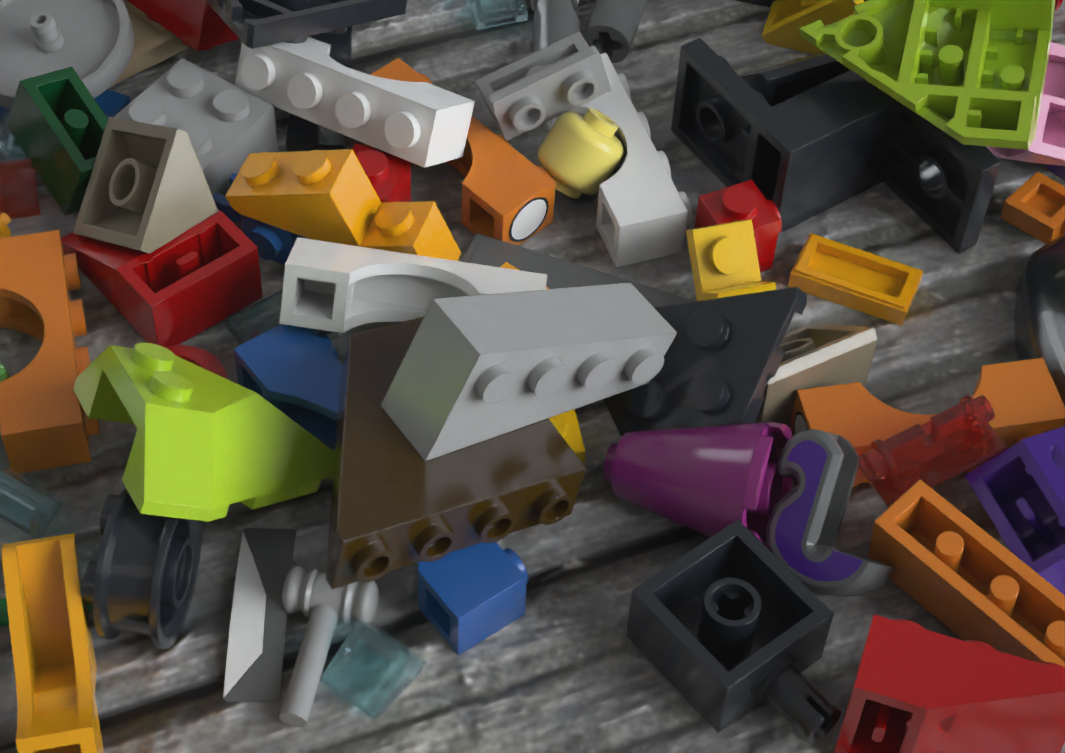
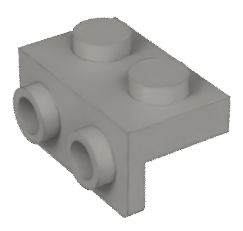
M580 31L475 81L479 93L505 141L535 129L539 125L560 116L562 113L587 104L593 99L611 91L600 53L595 46L589 47Z

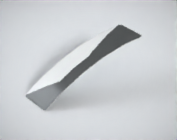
M245 528L243 530L234 586L223 698L227 702L277 703L280 700L287 612L282 604V589L286 576L292 569L296 531L294 529Z

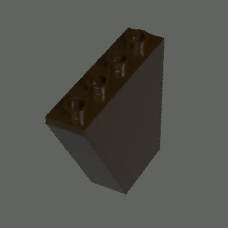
M424 317L350 335L339 388L326 565V581L331 589L358 581L370 582L382 577L389 571L421 561H437L450 552L481 542L494 543L510 533L535 525L554 524L570 515L574 507L586 467L549 418L424 461L381 407Z

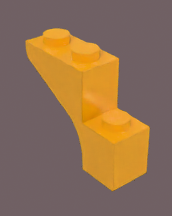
M353 149L249 153L225 195L231 207L239 214L312 240L458 261L461 255V251L435 201L382 203Z
M75 533L2 544V566L17 693V732L15 738L17 752L104 753L95 699L97 665L87 604L83 603L81 597L83 579Z

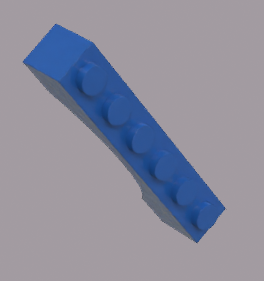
M280 324L234 348L238 384L258 393L326 446L335 450L339 388L343 365L339 361L337 351L331 340L322 332L316 334L311 328ZM481 542L450 552L437 561L418 562V608L453 651L460 655L525 615L526 584L529 581L528 573L519 556L510 548L503 550L497 542Z

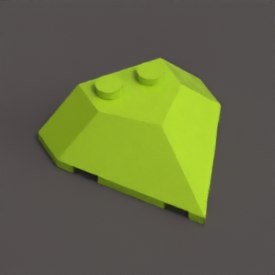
M868 0L854 6V15L824 26L820 19L799 28L802 38L963 145L1028 150L1036 138L1051 46L1055 0Z
M145 342L135 344L134 348L109 345L76 378L73 391L88 418L134 424L137 427L122 481L140 514L210 522L226 517L230 504L241 502L251 509H257L317 492L322 479L327 478L333 481L335 452L258 393L184 360L165 347Z

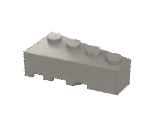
M631 283L433 299L381 407L424 461H428L649 383L663 367L664 355L677 332Z

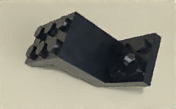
M701 38L681 46L671 131L726 187L752 179L766 200L773 201L777 206L782 220V230L780 233L883 182L958 254L977 244L1001 165V161L986 146L963 145L852 70L771 107L759 91L749 86L731 68L728 61L724 57L718 56Z

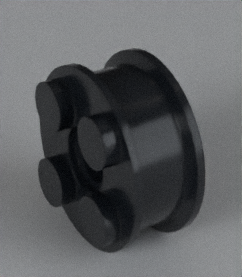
M125 488L120 495L109 494L103 504L100 518V532L103 538L98 560L90 561L85 570L81 588L83 603L93 605L95 628L101 638L114 640L124 631L151 636L157 648L169 649L175 643L183 628L193 597L201 555L202 521L140 514L128 490Z

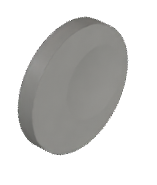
M0 0V106L11 110L20 80L68 67L74 68L93 98H96L110 88L126 69L134 49V29L123 0Z

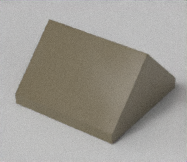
M109 117L73 233L150 254L218 212L188 133L177 128Z
M809 324L785 334L779 347L785 351L784 357L776 375L765 386L764 402L754 423L775 422L789 427L797 390L860 382L865 387L878 340L874 327Z

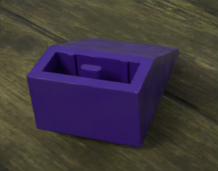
M1065 426L1022 439L966 474L965 478L1010 552L1065 595Z

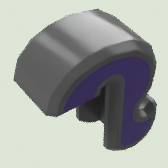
M810 429L799 432L790 438L783 447L777 462L778 473L782 476L796 479L797 484L772 509L766 524L767 548L811 591L834 596H863L884 586L896 567L835 547L861 458L850 441L844 437L822 430Z

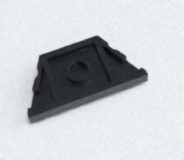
M209 0L208 4L245 46L254 49L280 42L303 43L307 40V36L319 33L341 34L346 32L347 27L402 15L406 12L407 0Z
M798 287L654 307L677 332V335L664 355L663 367L649 383L603 399L620 436L622 437L626 432L754 423L764 402L765 386L776 375L785 351L779 347L794 313L803 314L807 304V294Z

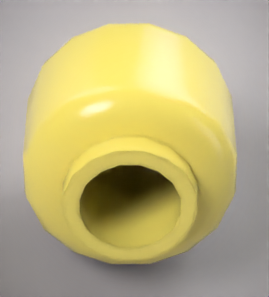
M591 107L585 115L575 111H567L558 117L537 152L540 164L550 174L551 178L556 181L555 189L575 199L580 198L582 193L588 195L599 193V185L612 176L625 154L623 144L614 135L619 128L616 122Z

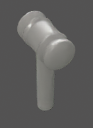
M295 566L287 574L282 589L284 610L289 614L302 611L305 617L310 616L279 714V719L282 722L295 727L306 726L338 620L344 624L354 621L359 626L366 627L373 621L379 604V589L374 580L370 582L358 581L331 589L326 581V573L319 572L317 569L307 572L303 567Z

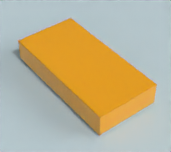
M810 233L790 273L788 287H798L804 293L903 326L920 286L924 271Z

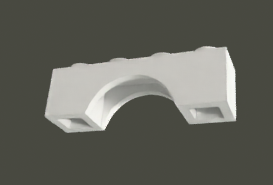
M308 36L307 40L303 43L280 42L254 49L245 46L242 42L235 85L273 104L274 107L424 168L463 157L475 101L427 82L392 80L356 71L338 63L329 56L331 45Z
M607 53L600 54L611 91L593 99L587 104L570 110L585 115L591 107L607 115L619 126L614 135L617 136L624 147V157L616 168L618 172L599 185L596 227L615 267L683 252L686 227L692 224L690 201L684 191H677L671 179V169L666 154L663 151H657L651 140L650 127L645 114L642 111L637 112L633 106L625 75L616 73ZM558 117L547 121L550 130Z
M297 237L285 263L279 324L344 333L356 326L367 323L404 322L424 317L432 300L437 298L546 290L547 274Z

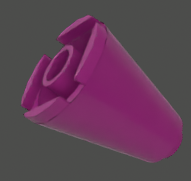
M775 422L626 432L618 444L612 443L607 450L604 461V478L606 482L612 483V490L616 497L710 538L738 519L764 544L763 541L767 540L766 524L772 509L792 487V478L780 475L777 468L781 450L787 441L792 438V433L787 425Z

